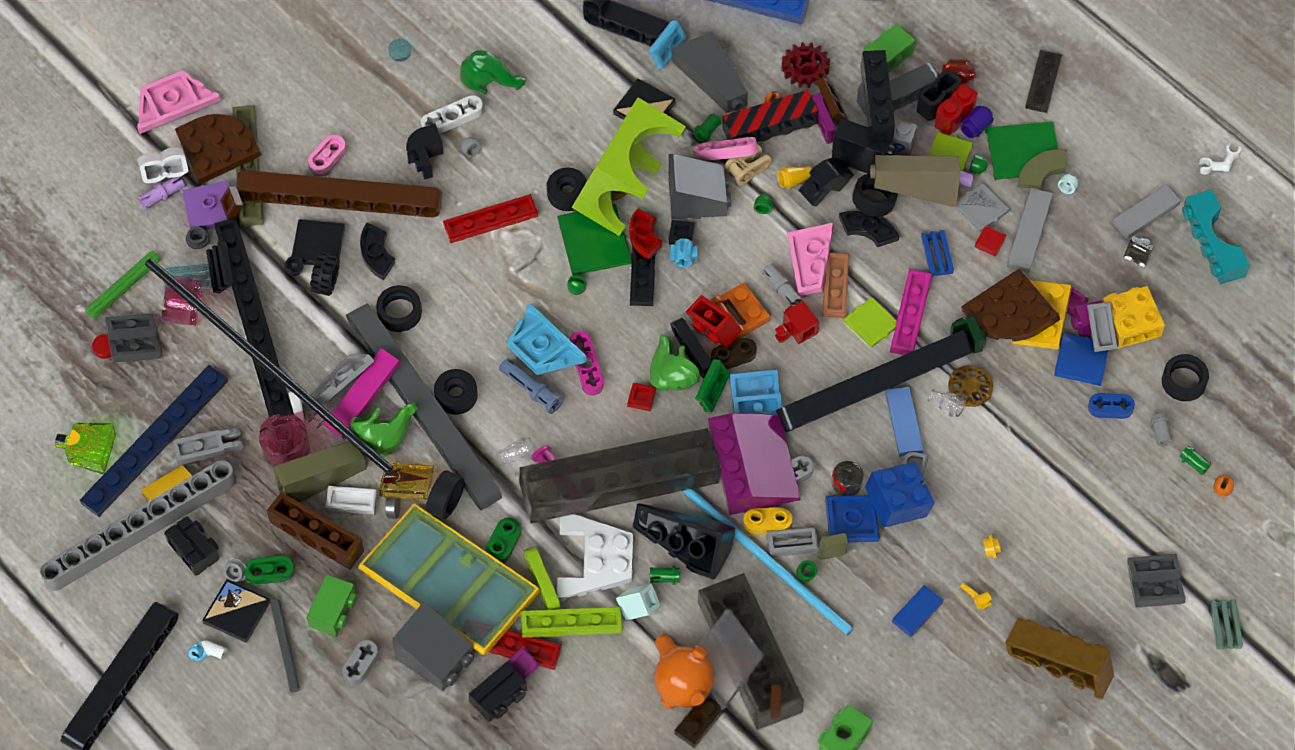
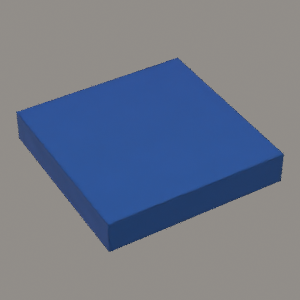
M869 495L826 496L825 505L829 536L846 533L848 542L879 541L877 514Z

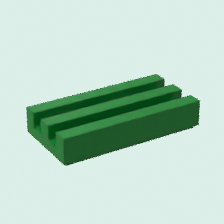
M713 359L695 397L697 401H700L699 404L704 407L703 410L705 412L712 413L730 375L721 360Z

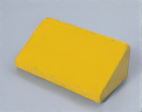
M181 465L141 489V492L149 502L192 475Z

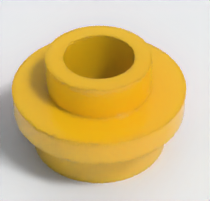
M991 534L988 538H983L987 558L993 557V559L998 558L997 553H1001L999 539H994L993 534Z

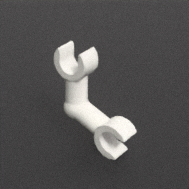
M1231 143L1226 146L1223 162H1213L1207 157L1201 158L1199 165H1207L1208 167H1201L1199 173L1207 175L1211 171L1228 172L1234 159L1240 156L1241 147L1239 146L1236 152H1231L1229 150Z

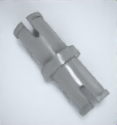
M773 263L767 265L762 270V274L774 286L773 290L779 293L789 306L799 304L802 297L790 285L791 281L787 277L784 278Z

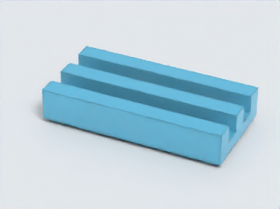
M672 20L648 51L649 55H653L652 60L657 62L655 64L657 68H664L672 57V47L683 43L687 38L678 21Z

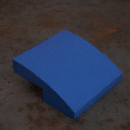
M1063 332L1054 376L1101 386L1108 350L1094 352L1092 338Z

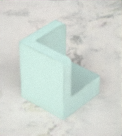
M652 583L627 589L616 598L625 620L648 616L661 606Z

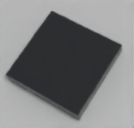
M298 219L292 256L299 257L303 264L314 265L320 251L340 256L345 225L343 223Z

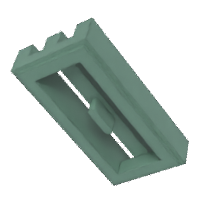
M1231 599L1230 602H1226V600H1221L1220 602L1212 600L1210 602L1217 650L1242 648L1243 641L1236 599ZM1227 608H1230L1235 643L1232 641ZM1218 609L1222 610L1227 643L1222 641Z

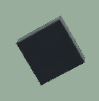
M672 220L669 244L675 245V242L679 239L693 241L695 222Z

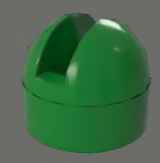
M975 154L969 172L975 174L984 173L988 167L986 159Z
M765 194L758 196L754 203V210L759 214L771 213L773 207L772 199L769 195Z
M574 274L569 278L567 282L568 291L574 295H580L585 292L586 280L582 275Z
M809 560L802 561L796 569L797 577L804 582L811 581L817 574L816 565ZM808 567L810 571L804 576L802 572Z

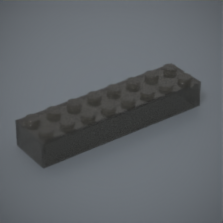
M708 428L519 467V485L530 523L718 484L721 467L715 450L713 451L714 446Z

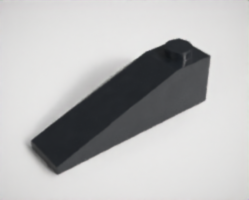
M640 503L636 506L633 528L654 544L658 543L666 549L671 557L682 561L688 570L713 580L716 579L731 552L736 529L715 520Z

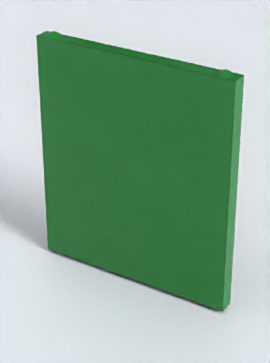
M1053 121L988 127L985 130L995 180L1019 178L1023 167L1033 157L1045 151L1058 149Z
M613 204V210L618 219L620 220L616 204ZM580 212L557 216L572 275L631 264L623 231L618 236Z

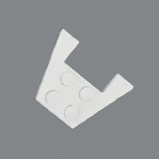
M561 511L560 535H585L583 578L558 577L557 597L559 602L566 601V598L578 595L580 597L587 595V592L601 589L602 591L631 583L633 533Z

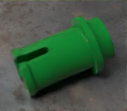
M710 114L701 125L695 127L694 136L701 142L709 140L712 132L721 125V119L715 114Z
M1187 446L1179 456L1182 459L1181 462L1188 463L1200 475H1203L1212 463L1195 451V447Z
M672 565V568L650 567V583L672 582L675 585V582H680V568H675V565Z

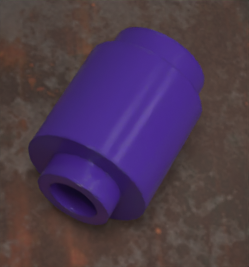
M976 106L963 119L960 126L962 133L970 139L979 137L993 123L992 111L986 106Z

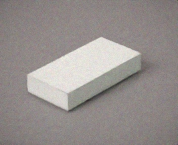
M328 486L326 511L374 515L377 489Z

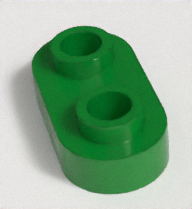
M513 518L500 520L486 545V552L500 562L505 563L520 538L521 528L519 522ZM509 526L512 527V530L506 531L504 528ZM501 547L502 550L495 551L494 548Z
M283 555L254 558L246 563L247 569L244 568L247 581L255 585L285 582L294 575L292 560ZM282 568L286 569L284 573L278 572ZM256 571L262 572L259 576L253 575Z

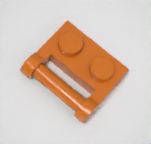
M744 282L710 300L732 315L725 306L729 303L744 323L739 325L743 331L735 339L745 336L770 321V315Z

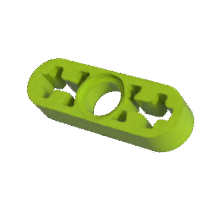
M534 546L523 550L527 566L536 586L540 589L539 594L546 610L560 609L557 594L537 548Z

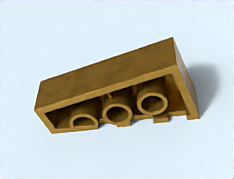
M1018 618L1005 641L1009 655L1036 668L1042 665L1050 675L1058 679L1063 675L1074 682L1073 686L1083 690L1084 686L1095 691L1094 696L1103 699L1114 677L1110 650L1100 644L1093 645L1085 642L1078 636H1068L1056 628L1040 626L1037 622L1030 619Z

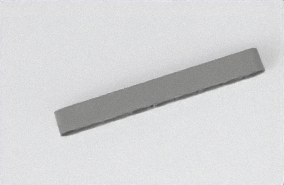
M224 460L213 463L48 560L40 568V574L45 587L51 591L64 588L228 491L235 484V476L231 464ZM224 473L228 474L226 477L223 478L218 477L219 475ZM200 486H207L203 490H198ZM180 498L186 499L183 502H176ZM158 511H165V512H164L163 514H161V515H156V514H155V513H157ZM138 523H144L141 527H134ZM119 535L122 536V537H121L120 539H118V540H113V538H114L115 536H119ZM101 548L100 551L92 553V550ZM73 561H79L76 565H70ZM53 573L58 574L54 578H48Z

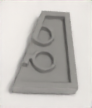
M369 354L348 355L310 395L325 407L329 402L328 400L340 392L349 382L372 364L374 360ZM304 402L301 403L307 411H313Z

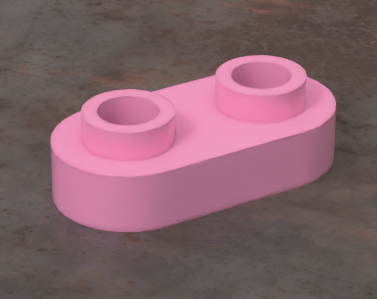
M339 135L326 137L308 158L311 172L317 175L327 173L345 154L346 145L344 139Z

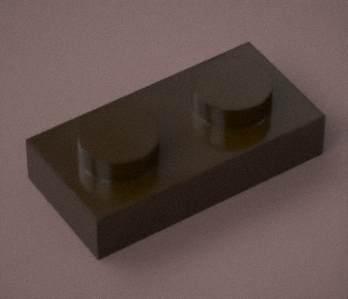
M708 696L702 704L694 706L674 730V734L695 748L724 713L725 707Z

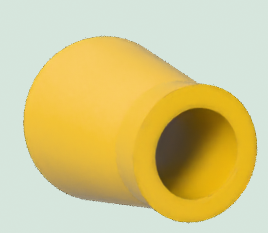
M810 166L783 167L782 170L777 172L780 187L790 189L807 181L811 176L809 171L812 168Z

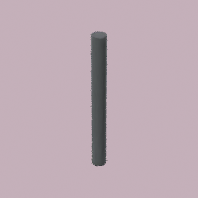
M275 599L270 602L289 689L290 692L294 693L298 692L300 687L280 600Z

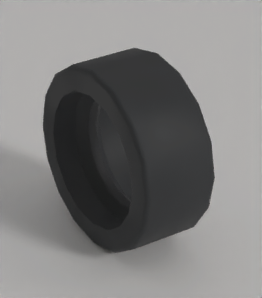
M870 173L858 178L852 194L853 203L858 210L869 216L876 217L885 216L892 212L898 197V193L875 188L874 178H870ZM868 189L877 190L883 193L887 199L874 200L864 194L863 191Z
M391 286L382 291L377 299L378 318L385 328L390 331H408L415 327L421 319L422 308L419 295L407 286ZM403 299L412 303L413 311L406 317L392 318L386 314L385 308L393 300Z
M1190 354L1174 356L1166 363L1161 378L1162 387L1173 399L1182 402L1198 399L1204 393L1208 383V368L1196 356ZM1178 368L1190 369L1198 375L1199 383L1192 388L1181 387L1172 380V371Z
M448 470L443 471L436 479L429 493L426 503L427 512L441 519H447L460 500L464 488V478Z

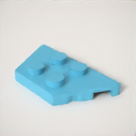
M531 303L526 307L527 313L523 320L518 321L516 330L507 340L508 348L536 375L582 364L587 361L586 355Z

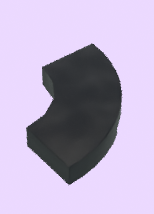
M861 211L839 213V219L847 236H865L872 240L877 247L899 241L900 236L897 231L883 218L869 216Z
M366 222L360 238L362 257L369 270L378 278L384 280L395 264V258L389 255L384 247L387 231Z

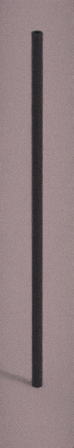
M152 258L146 261V267L386 474L392 471L393 466Z

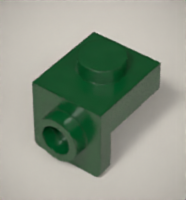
M963 317L953 322L950 334L965 330L975 352L973 354L982 352L986 335L983 328H979L975 317Z

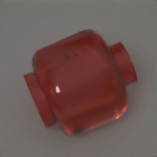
M949 59L947 64H943L942 72L946 70L952 71L961 79L960 85L966 83L969 86L970 81H975V67H971L969 60Z

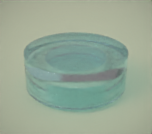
M395 39L389 44V55L394 61L402 62L411 56V45L407 40Z

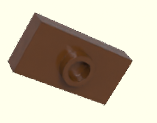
M824 77L816 81L831 117L838 123H840L842 118L848 120L833 84Z

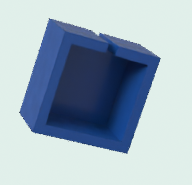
M916 462L874 471L865 485V489L884 528L925 518L935 503L927 485H922L924 479Z

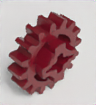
M801 42V47L793 44L792 51L787 49L785 56H782L781 71L784 72L785 79L791 78L790 84L798 82L799 88L803 84L811 88V83L817 86L816 81L821 77L826 78V74L830 73V58H827V51L821 52L820 45L814 48L812 42L809 46H805L804 42Z

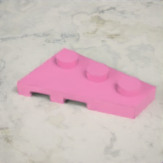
M833 223L787 232L799 296L823 291L834 230Z

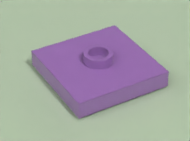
M228 181L182 190L190 229L193 227H201L203 229L215 228L214 223L229 220L220 202L229 187Z

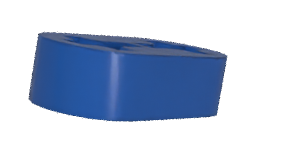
M1097 393L1090 398L1088 411L1091 415L1098 418L1125 419L1132 415L1135 402L1132 397L1125 394ZM1096 402H1101L1102 409H1098ZM1120 403H1125L1126 410H1122Z

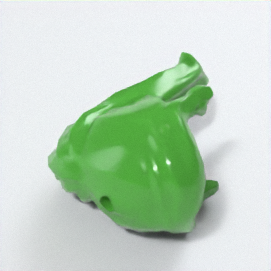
M664 334L660 335L659 345L652 358L650 382L660 391H669L671 389L678 391L686 390L699 382V369L694 363L685 358V346H681L679 348L680 354L674 356L672 354V341Z
M415 402L409 403L399 410L390 421L376 420L380 413V409L377 407L375 412L369 417H353L350 420L349 427L351 431L380 456L385 457L392 454L402 443L411 416L418 410V407L415 406Z

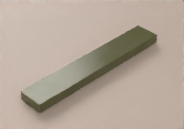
M255 105L232 107L233 117L241 120L248 126L258 145ZM259 157L237 167L236 175L243 170L260 171ZM241 200L243 206L239 211L240 227L264 225L262 202Z

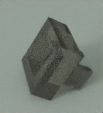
M1133 235L1129 241L1124 258L1145 267L1154 248V245L1150 244L1151 239L1142 236L1140 239Z

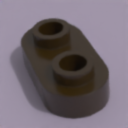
M740 338L732 341L727 348L723 345L716 346L711 352V362L713 359L721 360L726 369L751 362L756 357V343L749 338ZM746 346L749 349L743 350L741 347ZM722 353H724V354H726L727 356H726V357H720L719 355L722 354Z

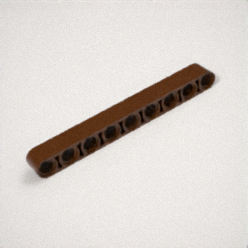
M250 170L238 172L236 188L241 200L437 217L440 214L442 191L440 189L427 186Z

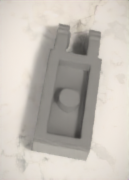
M232 428L220 431L219 429L173 440L177 464L183 465L225 455V453L233 454L244 449L242 442L234 441L223 444L222 441L238 438L241 436L240 430Z

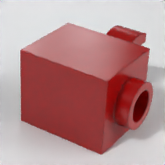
M804 301L797 305L793 304L785 310L783 324L775 329L777 332L775 337L779 343H782L792 335L797 343L800 344L818 334L819 321Z

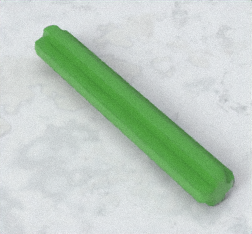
M154 251L146 254L85 309L86 313L92 319L97 318L150 270L145 266L146 261L152 258L156 263H159V256Z

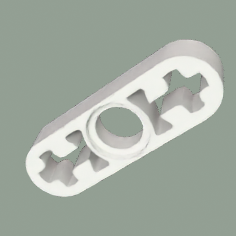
M468 96L424 115L421 119V127L428 126V123L431 122L436 124L439 134L480 117L483 113L482 101L477 96ZM472 105L473 107H476V109L473 110L471 107L469 108V106ZM450 112H455L458 114V117L454 120H449L446 118V115Z

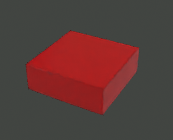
M985 226L975 243V248L996 257L1006 239V235Z
M633 383L627 407L651 412L656 387Z

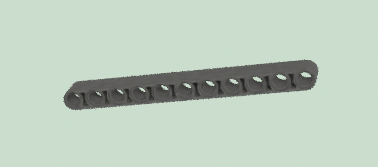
M366 303L346 314L351 328L372 358L382 348L401 362L400 366L390 377L389 382L405 405L412 402L416 403L415 406L418 407V410L413 416L452 472L464 478V489L476 506L483 510L502 499V494L494 480L370 305Z

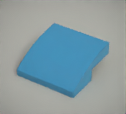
M777 370L729 375L734 413L777 415L776 410L782 407Z

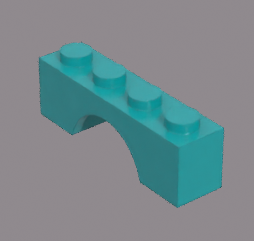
M1211 189L1186 197L1182 213L1185 220H1189L1192 226L1193 237L1198 239L1203 257L1207 258L1210 263L1212 275L1217 277L1221 285L1246 277L1250 264L1241 246L1224 243L1213 232L1212 225L1219 218L1221 206Z

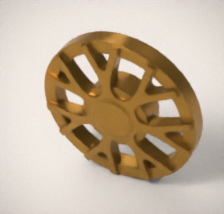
M970 365L962 366L951 374L948 390L952 398L959 404L976 407L986 403L991 397L993 381L990 375L982 368ZM968 371L976 372L975 377L969 376ZM962 373L965 376V378L962 380L958 378L956 375ZM984 376L986 381L980 382L978 378ZM952 384H961V388L953 389ZM980 387L989 388V392L981 391ZM962 392L967 395L965 400L959 397ZM978 394L981 400L974 401L973 396Z

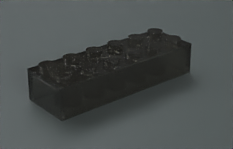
M739 574L698 590V604L756 730L803 713L804 699L745 574ZM772 685H781L780 687H782L781 715L779 719L770 718Z

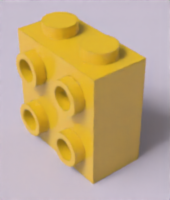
M1148 286L1142 288L1134 287L1127 292L1120 294L1112 293L1103 298V303H1111L1118 349L1162 337L1165 324Z

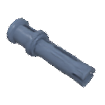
M509 358L500 364L499 370L531 394L532 400L540 402L545 406L548 413L552 414L559 409L563 402V397L560 394L556 395L548 389L549 386L546 383L536 381Z

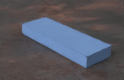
M910 387L886 390L885 394L899 457L905 456L909 452L923 453Z

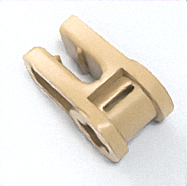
M759 144L757 145L758 151L755 154L730 158L724 165V170L734 176L735 182L739 186L746 184L771 165L769 155L761 157L762 148Z

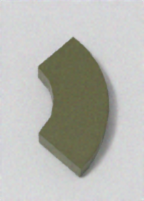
M1067 149L1045 151L1029 160L1020 173L1017 187L1028 189L1032 187L1040 190L1042 183L1047 177L1056 173H1065Z

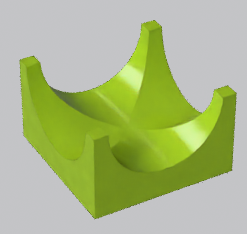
M637 98L572 208L620 236L626 225L618 219L613 210L611 191L626 192L643 200L649 188L638 180L632 169H641L656 175L662 164L646 151L641 141L649 136L663 133L680 137L686 126L642 99Z

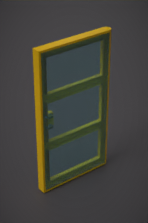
M415 503L358 566L359 570L415 609H418L423 602L428 604L473 644V649L483 656L493 648L518 619L521 611H525L540 593L539 587Z

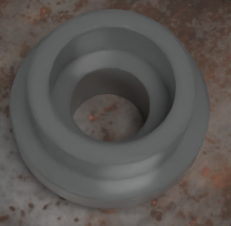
M193 227L186 234V243L192 249H202L209 242L208 232L201 227Z

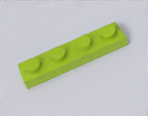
M620 607L521 611L522 638L622 633Z

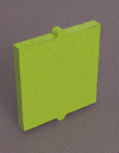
M937 132L928 156L959 157L960 171H963L973 142L959 139L956 135L949 136Z
M873 297L861 306H856L855 310L843 320L871 348L882 339H887L888 335L895 330L897 322Z

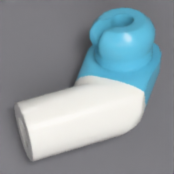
M204 640L193 645L188 650V656L196 661L210 655L222 660L226 655L227 648Z

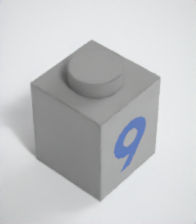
M895 119L893 146H896L894 154L910 156L916 140L917 124Z

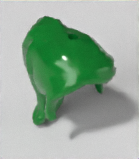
M474 51L462 61L460 68V81L467 88L482 92L484 95L487 94V91L480 88V86H486L493 81L503 86L516 88V90L521 89L526 82L524 77L512 74L498 57L488 51Z

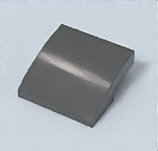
M152 313L105 317L113 363L160 359L161 351L156 337L157 328Z
M1177 554L1129 557L1127 559L1136 608L1185 604V593L1180 579L1181 569Z

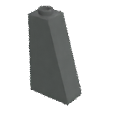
M713 32L672 47V62L726 113L738 111L747 106L748 92Z

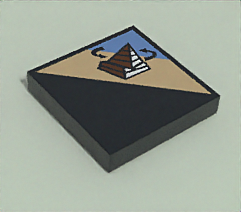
M637 79L613 109V115L624 120L637 98L668 114L675 105L676 99Z
M226 579L202 621L205 625L247 643L271 601L270 598Z

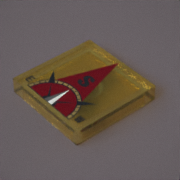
M390 463L393 466L392 471L389 474L383 471L379 487L380 497L428 499L434 474L433 465Z

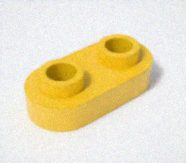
M753 508L745 513L743 525L745 530L751 534H767V531L788 530L792 526V515L785 508ZM781 516L784 520L779 521L776 518ZM758 517L760 520L753 521L752 518Z

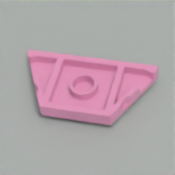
M183 70L145 85L140 89L141 102L139 104V123H137L138 132L142 134L220 102V96L217 92L213 93L206 89L203 83L192 79L191 75Z

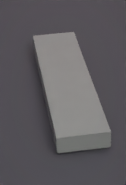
M1030 188L1007 263L1008 268L1020 269L1023 272L1030 273L1053 193Z

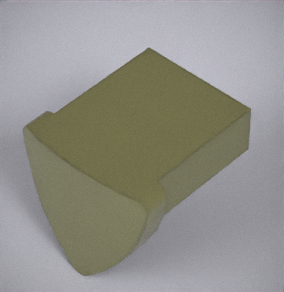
M825 531L819 542L818 559H829L845 555L848 544L846 533L829 536V532Z

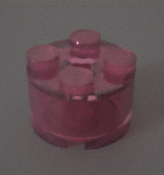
M173 276L201 301L202 281ZM166 284L163 299L166 310L162 309V322L196 326L197 310Z
M280 414L266 419L261 425L259 443L265 461L272 467L310 453L306 426L297 416L292 414L280 416Z

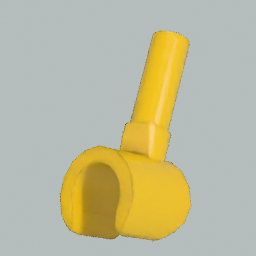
M963 582L960 585L974 599L978 609L982 610L992 605L990 602L992 598L987 591L979 595L966 583Z

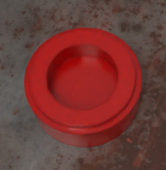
M107 334L97 336L92 342L94 354L101 359L110 358L111 353Z

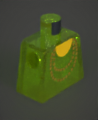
M75 423L70 435L57 434L55 447L65 449V455L70 464L104 475L116 438V432L112 423Z

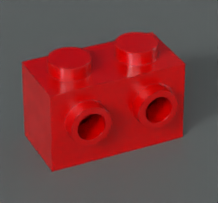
M700 295L686 311L693 321L691 326L700 334L705 332L708 339L716 345L721 343L727 348L743 331L732 315L703 295Z

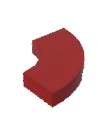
M637 208L630 219L629 237L636 251L649 260L662 247V240L653 231L657 223V217Z

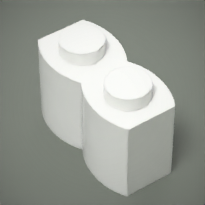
M168 148L160 154L147 153L137 159L141 177L145 183H155L165 177H179L188 172L182 148Z

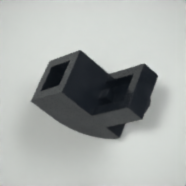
M436 124L415 130L409 136L406 143L408 163L415 164L416 171L422 173L424 180L433 178L432 165L429 158L444 154L442 140Z
M828 158L809 171L811 176L798 191L812 206L817 207L831 190L840 192L854 174L840 159Z

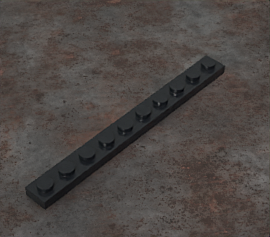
M237 218L214 223L218 241L227 242L234 283L231 286L247 341L280 369ZM253 359L271 424L294 418L286 386Z

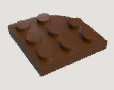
M208 114L175 128L199 184L205 183L262 156L248 126L230 115Z
M1017 269L961 306L962 312L967 318L974 316L979 328H983L985 335L995 340L999 338L1012 339L1014 342L1029 339L1060 320L1059 314L1020 269Z

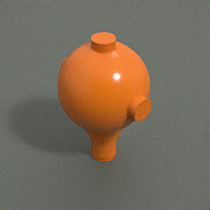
M668 634L658 636L655 640V646L660 653V660L655 668L654 683L657 692L662 697V705L668 709H673L675 706L688 708L702 704L712 691L714 685V670L707 658V650L698 645L694 648L675 645Z

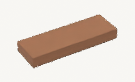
M829 252L824 280L822 317H846L849 254Z

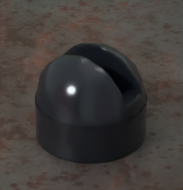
M297 256L289 257L285 262L286 272L291 276H298L302 273L304 269L303 261ZM293 262H297L296 272H292Z

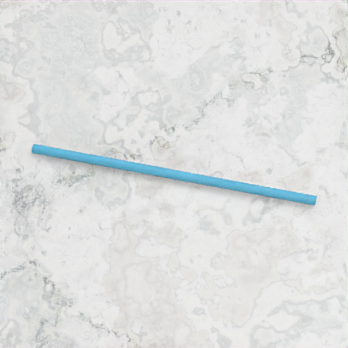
M639 442L635 445L634 450L710 517L715 521L735 527L734 538L844 634L848 635L851 633L853 627L643 444Z

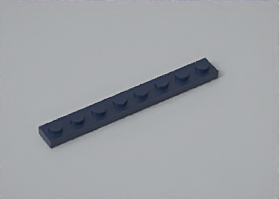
M208 365L80 499L81 505L100 517L228 382L227 377Z

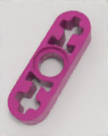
M574 332L569 340L579 349L577 341L581 340L584 343L583 353L587 359L593 362V365L588 368H584L580 364L575 365L582 389L588 395H598L603 390V376L591 338L586 332ZM591 374L596 383L595 387L589 384V375Z

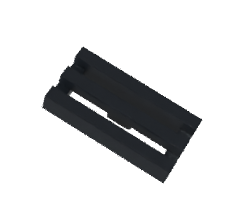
M219 241L217 245L212 246V249L206 250L213 293L218 294L234 284L227 242Z

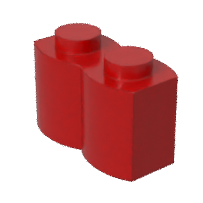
M966 83L960 85L952 93L951 98L944 100L939 105L936 113L935 128L946 135L956 132L963 119L976 107L978 92Z

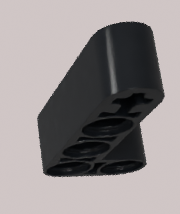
M611 0L583 1V17L587 23L652 47L669 24L666 20Z

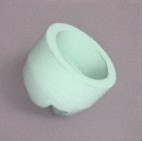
M1065 174L1058 182L1059 189L1065 194L1074 193L1078 186L1077 177H1073L1071 174Z

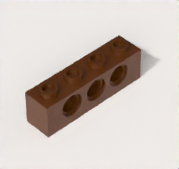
M282 492L267 509L270 524L349 570L352 569L364 552L363 542L360 537Z

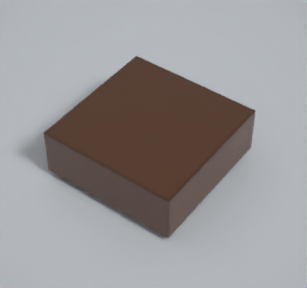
M229 186L220 202L227 219L236 218L243 203L236 186Z
M781 685L771 686L770 718L779 719L781 715Z

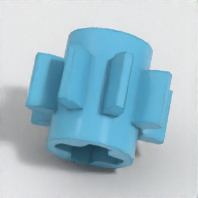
M679 239L675 242V245H670V261L675 260L676 266L687 268L692 265V262H697L698 246H693L691 240Z

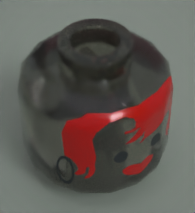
M847 460L838 463L832 473L831 483L833 489L841 496L857 494L862 488L863 470L854 461Z

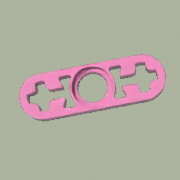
M754 137L701 143L694 146L692 150L695 159L712 161L750 156L758 151V146Z

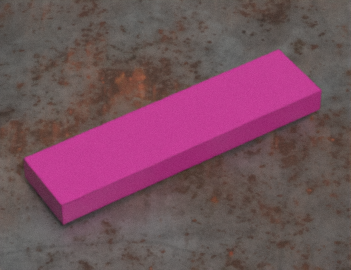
M909 269L890 347L891 353L905 355L915 350L931 282V273Z
M382 348L373 358L374 362L363 371L332 412L349 429L350 420L353 417H361L401 364L397 358ZM325 421L324 425L341 438H345Z

